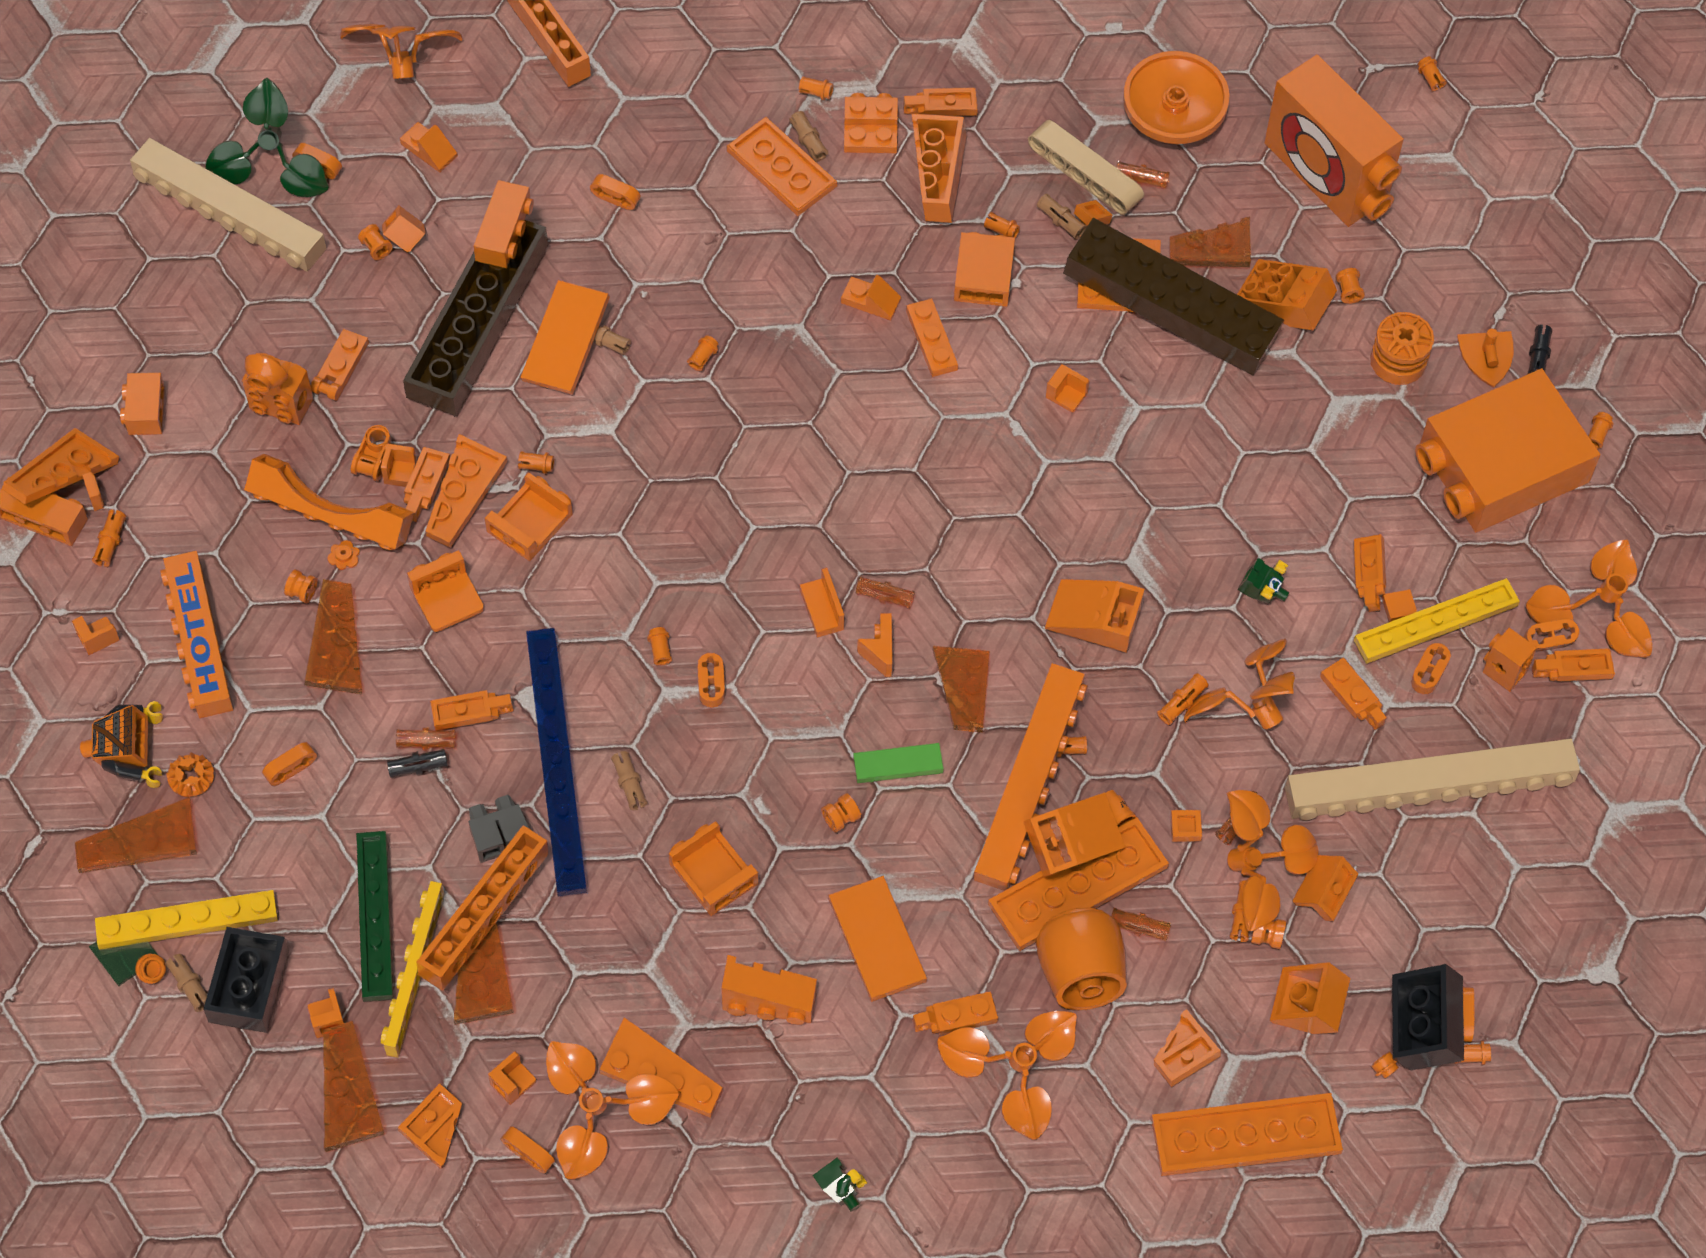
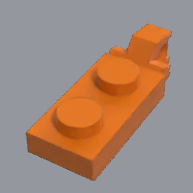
M976 88L923 89V92L917 93L916 96H904V114L977 115Z
M423 447L404 490V503L407 504L406 509L414 512L412 521L417 522L422 508L428 509L430 504H432L448 467L450 454Z
M1382 534L1354 539L1356 588L1360 598L1364 597L1365 606L1368 607L1369 612L1380 610V595L1385 594V547Z
M1609 648L1554 651L1553 654L1546 655V659H1535L1531 667L1533 677H1549L1550 681L1613 679L1615 675Z
M1344 657L1321 671L1320 677L1355 719L1359 718L1361 721L1366 719L1374 730L1385 724L1387 717L1380 709L1382 704Z
M487 690L430 701L435 731L493 721L492 719H498L501 714L513 712L510 694L496 696L495 693H488Z
M991 991L935 1003L927 1006L926 1012L913 1015V1024L916 1032L931 1029L932 1034L939 1033L940 1036L964 1027L977 1028L998 1022Z

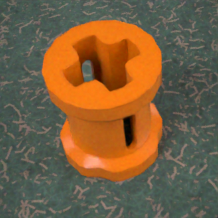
M376 224L368 225L358 235L361 244H365L371 251L370 256L374 260L383 259L392 251V243L384 239Z
M1346 268L1336 274V281L1340 284L1342 290L1340 297L1343 303H1356L1365 297V292L1360 287L1358 280L1360 273L1356 268Z

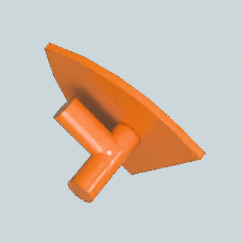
M1491 328L1487 333L1457 334L1462 358L1469 369L1481 381L1494 388L1504 379L1511 367L1514 355L1511 331L1497 332L1496 329Z

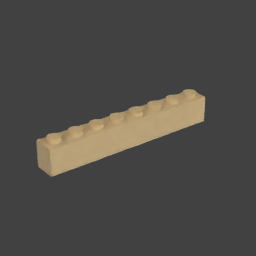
M151 138L130 159L133 175L140 182L151 184L163 195L169 194L176 198L183 206H190L197 210L204 218H212L219 222L226 230L239 233L249 243H256L264 247L269 254L282 257L294 268L300 267L308 272L326 250L324 235L321 232Z

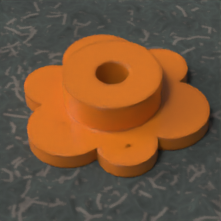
M344 540L339 545L331 546V553L328 555L327 560L330 565H336L339 570H344L346 567L353 568L358 564L357 556L360 554V551L357 547H353L352 542Z

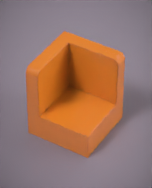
M400 205L382 224L383 235L406 252H410L425 235L424 224Z
M1061 364L1047 383L1045 398L1070 412H1075L1088 394L1090 380Z
M387 443L381 464L384 484L401 487L407 486L417 463L413 447Z
M82 616L72 620L76 634L88 655L120 640L116 628L107 617H103L89 625L86 624Z
M334 988L328 989L330 998L308 1004L316 1039L346 1030Z
M516 1051L488 1073L490 1085L509 1105L536 1083V1078L521 1063L520 1055Z

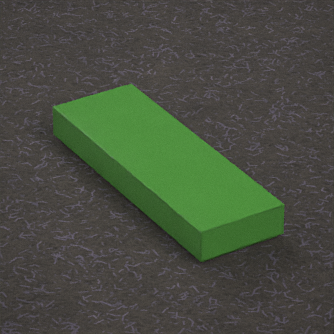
M939 743L853 753L857 783L943 773Z

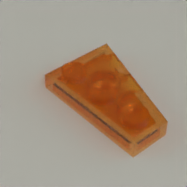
M1250 217L1242 218L1240 222L1229 225L1227 222L1218 224L1217 228L1205 231L1198 229L1170 236L1169 258L1183 266L1250 268Z

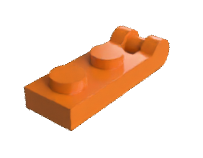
M343 329L318 375L313 378L310 385L311 391L315 394H326L329 399L337 401L369 344L368 337ZM329 380V381H332V382H334V383L328 384L327 381Z

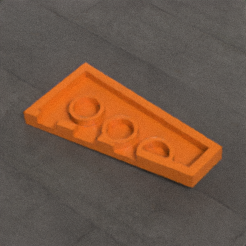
M458 434L456 447L451 455L447 474L443 478L438 500L435 501L425 530L426 536L451 548L507 464V456Z
M625 1017L599 1069L600 1074L627 1084L633 1077L642 1074H651L664 1078L679 1091V1097L674 1104L711 1118L723 1092V1087Z

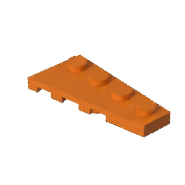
M74 428L5 480L2 490L22 503L27 504L82 480V474L89 472L96 474L117 465L119 456Z

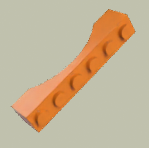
M266 454L252 459L244 488L245 491L253 493V496L259 500H271L278 503V506L282 509L299 511L303 513L305 518L322 520L327 522L328 526L333 529L347 530L352 532L356 538L362 540L370 539L377 542L381 548L387 550L397 549L406 543L414 512L392 503L370 508H350L334 504L309 489L295 474L289 463Z

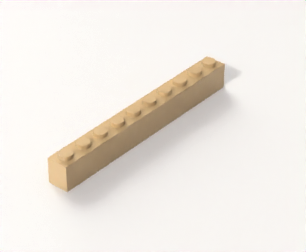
M1572 739L1288 775L1285 792L1291 819L1310 820L1319 815L1340 816L1349 811L1365 813L1372 811L1374 808L1386 807L1387 809H1395L1403 804L1410 803L1425 805L1433 800L1441 799L1450 802L1464 796L1480 798L1488 793L1499 792L1500 794H1509L1518 789L1525 788L1533 791L1548 785L1564 787L1575 782L1580 768Z

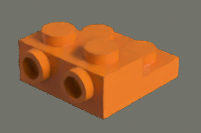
M853 93L850 97H845L844 153H897L898 98H893L888 93H881L877 97H866L863 93Z

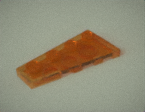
M323 579L305 676V686L362 694L352 585L349 583Z

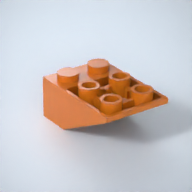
M1258 259L1237 295L1284 319L1283 324L1289 327L1314 330L1336 294L1337 289L1328 268Z
M1061 579L1045 629L1127 652L1142 606L1145 589L1119 581Z
M1105 792L1024 821L1043 877L1125 848Z

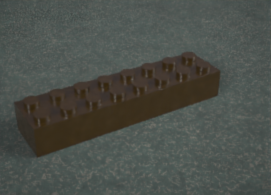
M1092 218L1068 255L1063 274L1252 376H1254L1276 340L1284 322V319L1095 218Z
M524 220L526 221L524 234L522 237H518L516 256L514 259L510 258L507 268L477 262L473 252L403 380L406 398L454 416L457 415L548 246L546 227Z

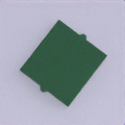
M97 941L89 946V949L118 987L136 975L135 966L140 957L145 954L158 955L148 942L101 950L98 948Z

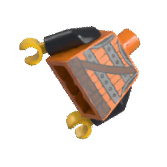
M153 701L147 705V708H143L142 705H116L104 717L94 721L92 724V739L80 743L82 756L84 758L92 757L95 762L102 766L104 771L116 776L136 781L142 778L146 779L149 787H160V781L149 778L151 775L162 776L160 768L153 766L146 771L143 770V767L147 766L148 721L152 724L162 722V713H152L160 712L161 704Z

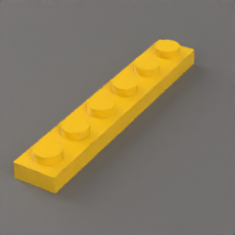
M1506 578L1357 634L1354 637V642L1367 664L1518 607L1520 600Z
M430 881L428 891L423 890L421 895L420 908L423 909L420 918L416 917L414 920L412 934L415 937L413 944H408L405 951L404 961L407 962L405 972L400 971L396 987L399 989L397 999H392L389 1007L391 1021L389 1027L385 1026L381 1035V1044L384 1045L387 1056L398 1058L421 980V977L418 975L416 962L431 944L444 898L443 886L439 882Z
M269 890L95 918L97 945L99 950L226 930V927L239 928L277 922L278 918L274 891Z

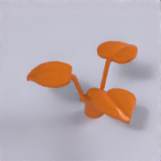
M357 24L342 28L340 33L341 39L359 30H369L372 34H379L389 58V65H392L393 79L414 77L413 63L417 62L416 54L421 41L434 36H449L462 41L461 33L454 30L446 29L424 32L415 35L412 53L409 56V51L400 50L398 34L416 31L415 27L394 26L388 28L381 24ZM386 37L389 39L394 38L396 52H393V55Z
M1628 540L1610 543L1593 556L1590 565L1591 572L1595 578L1605 581L1594 592L1581 600L1570 604V597L1564 589L1556 585H1546L1536 590L1526 602L1528 613L1537 623L1560 619L1573 620L1571 610L1578 608L1596 596H1600L1607 603L1615 602L1614 619L1616 621L1611 622L1606 628V639L1610 647L1617 653L1625 656L1646 658L1652 653L1651 634L1645 621L1634 612H1626L1620 617V607L1623 603L1621 596L1627 591L1628 586L1635 581L1637 576V566Z
M1286 638L1256 649L1244 661L1247 666L1256 663L1262 683L1261 687L1250 694V698L1252 700L1255 699L1252 702L1253 708H1250L1232 691H1227L1225 687L1209 691L1194 700L1193 705L1185 712L1184 722L1186 723L1194 715L1216 707L1226 698H1231L1248 712L1250 718L1256 716L1263 729H1269L1279 724L1283 720V716L1271 696L1293 694L1295 674L1287 672L1266 681L1262 665L1264 660L1273 658L1282 651L1287 643Z
M1235 790L1227 792L1230 803L1231 822L1237 836L1246 840V842L1230 850L1227 862L1231 870L1235 872L1241 871L1242 875L1251 876L1244 884L1242 902L1247 931H1254L1272 922L1277 917L1280 910V897L1277 888L1273 884H1266L1265 876L1252 870L1259 867L1262 859L1285 856L1284 862L1288 872L1297 875L1309 872L1316 864L1319 851L1314 836L1307 828L1301 825L1289 826L1283 832L1281 845L1284 851L1261 854L1255 847H1249L1263 836L1262 829L1270 823V810L1266 801L1257 793L1248 790Z
M1052 1011L1034 1017L1026 1026L1024 1033L1029 1043L1018 1044L1012 1052L1006 1051L1003 1054L986 1056L990 1049L987 1037L980 1030L970 1027L960 1028L939 1037L937 1040L938 1050L946 1066L955 1074L965 1078L979 1076L983 1072L984 1062L990 1063L1009 1059L1010 1066L1022 1074L1021 1091L1015 1090L1007 1094L1002 1103V1115L1005 1122L1013 1130L1031 1140H1036L1044 1133L1049 1124L1052 1106L1050 1098L1043 1088L1036 1086L1028 1090L1026 1089L1028 1070L1036 1061L1037 1051H1039L1044 1059L1049 1061H1058L1069 1055L1075 1043L1077 1015L1066 1011Z
M551 1041L549 1044L546 1066L552 1086L565 1095L575 1093L581 1086L582 1092L579 1096V1105L587 1112V1130L579 1125L568 1127L560 1134L557 1141V1157L565 1178L569 1180L591 1174L605 1160L608 1152L607 1139L603 1134L592 1131L594 1128L593 1116L603 1113L607 1104H629V1115L633 1120L642 1125H653L662 1121L667 1116L679 1097V1091L673 1084L664 1078L651 1074L638 1075L627 1082L625 1089L628 1099L606 1097L598 1089L588 1088L585 1084L586 1081L593 1078L596 1072V1060L592 1052L578 1044Z

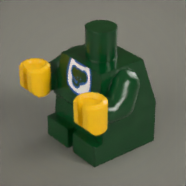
M1257 558L1247 570L1237 590L1252 599L1264 603H1270L1274 597L1284 602L1289 591L1280 586L1284 581L1282 574L1285 573L1288 564L1278 560L1272 568L1266 565L1265 561Z
M837 1157L812 1176L825 1193L841 1206L845 1204L850 1212L860 1206L855 1197L858 1194L856 1187H863L867 1184V1181L855 1169L846 1174L844 1172L846 1166Z

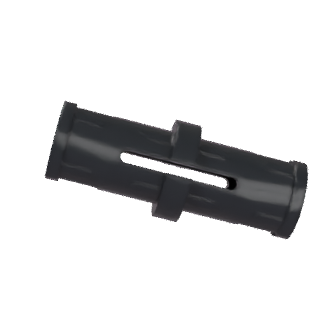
M1543 325L1535 327L1534 343L1530 346L1529 350L1531 360L1527 374L1535 372L1536 369L1542 368L1544 372L1546 370L1547 359L1551 355L1549 345L1553 329L1546 325L1544 335L1542 334Z
M445 749L419 754L417 751L412 752V756L387 760L390 778L411 773L421 775L423 774L422 771L444 766L448 767ZM429 759L431 760V761L428 762V763H423V764H418V765H413V766H408V767H405V766H404L405 764H410V763L425 761V760H429Z

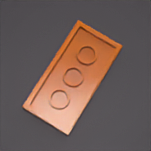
M764 117L727 145V152L797 216L801 215L837 187V181L767 117Z
M558 280L521 374V380L573 395L609 302V294Z
M884 876L828 895L831 907L871 1002L927 982L925 972Z

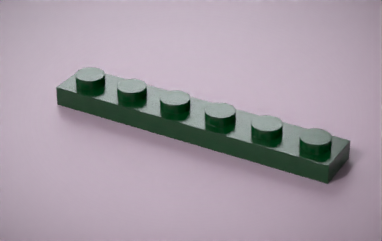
M386 831L356 833L363 1002L392 1000L393 977Z

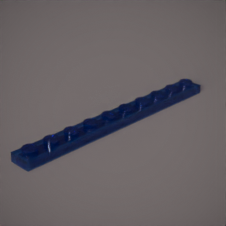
M555 628L526 631L557 895L559 897L587 893Z

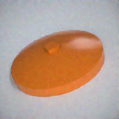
M1166 51L1143 59L1131 70L1125 82L1123 103L1131 123L1146 136L1169 144H1187L1204 139L1219 128L1228 111L1229 88L1219 69L1203 57L1183 51Z

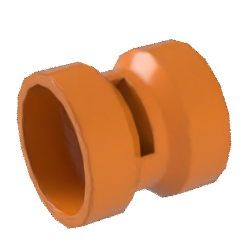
M848 793L840 796L836 803H828L821 808L826 823L835 833L842 830L846 823L855 822L861 818L857 804Z
M1277 919L1254 930L1251 943L1259 945L1261 943H1268L1272 948L1280 949L1286 921Z

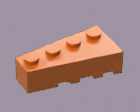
M912 114L925 221L952 223L967 137L964 117Z

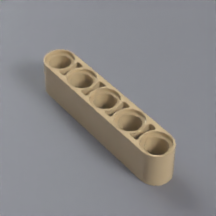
M1046 120L1028 137L1030 147L1037 154L1117 213L1127 214L1144 197V192L1140 185L1055 122Z

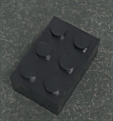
M226 927L203 1009L208 1023L267 1033L289 954L285 937Z
M1447 964L1392 974L1393 1059L1409 1070L1464 1061L1463 976Z

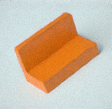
M826 567L821 569V579L800 584V592L817 638L844 630V612Z
M1318 855L1316 864L1305 876L1293 899V903L1296 906L1313 907L1325 921H1334L1358 876V872L1343 856Z

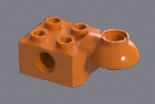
M266 353L246 356V373L242 382L249 408L257 414H267L276 417L283 423L289 424L291 422L300 425L313 401L307 370L298 364L280 360Z

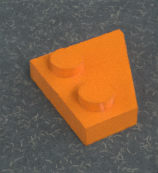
M1186 1009L1180 1015V1021L1174 1031L1171 1030L1166 1038L1165 1046L1160 1048L1154 1058V1066L1169 1085L1173 1087L1221 1057V1050Z
M439 1083L398 1126L397 1130L441 1169L447 1157L462 1103Z

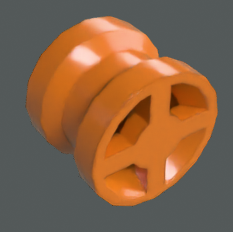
M295 569L290 573L286 581L284 594L291 598L294 596L299 597L301 602L307 604L315 594L318 579L312 575L306 577L301 571Z

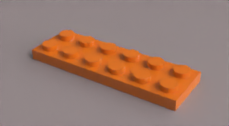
M1137 817L1118 827L1125 848L1043 877L1042 871H1039L988 900L989 907L1019 951L1036 942L1043 925L1052 917L1076 908L1096 909L1168 868L1169 862Z
M1332 1093L1152 1114L1151 1117L1161 1176L1342 1154L1343 1151Z

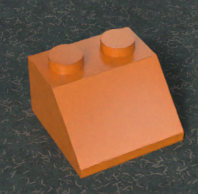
M1330 962L1283 967L1270 1021L1274 1024L1311 1034L1338 1032L1351 978Z

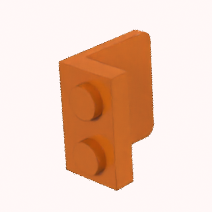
M459 550L453 553H445L437 560L428 564H420L407 573L410 589L434 632L441 631L477 615L484 609L483 603L466 573L464 558Z

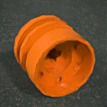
M1397 312L1387 316L1380 322L1370 355L1371 366L1376 375L1394 385H1407L1417 381L1425 372L1434 343V334L1429 323L1419 315L1410 312Z

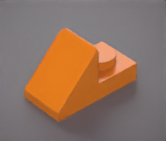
M417 122L400 138L402 146L439 173L458 156L456 150L437 125L427 129Z
M877 274L872 283L851 276L841 296L842 304L890 321L901 301V296Z
M880 613V624H874V639L857 640V652L885 677H892V613Z

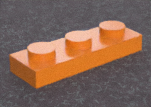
M932 298L906 305L907 315L931 376L935 377L957 371V360Z

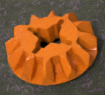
M190 752L189 755H179L176 761L170 763L168 773H166L168 784L178 795L185 797L197 796L204 793L211 786L214 779V769L211 762L203 754L195 755ZM192 768H195L194 771L198 777L190 776L188 779H185L186 777L182 770L191 771Z

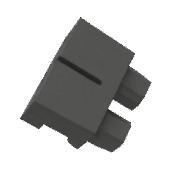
M509 795L497 798L495 805L498 811L487 814L484 804H478L469 808L470 820L468 822L480 863L498 858L504 850V844L506 847L523 825L529 828L519 804L515 805ZM498 829H500V831H501L502 837H503V839H504V844H503V841H502V838H501V836H500V833H499V830H498Z

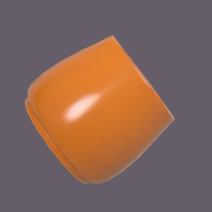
M1076 908L1052 917L1043 925L1036 940V949L1044 976L1059 1005L1071 1010H1090L1107 1005L1124 993L1127 987L1126 952L1120 927L1112 916L1099 909Z

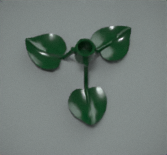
M269 78L263 79L258 86L248 93L243 102V112L247 120L254 125H263L258 135V140L245 153L241 144L237 141L220 143L209 154L205 169L232 184H240L249 177L252 171V164L246 157L250 156L258 147H262L265 150L277 148L282 164L286 168L280 176V182L289 193L299 197H313L328 190L329 185L324 169L315 157L309 154H298L288 164L282 148L283 144L279 142L282 135L280 127L286 122L288 117V105L276 84Z

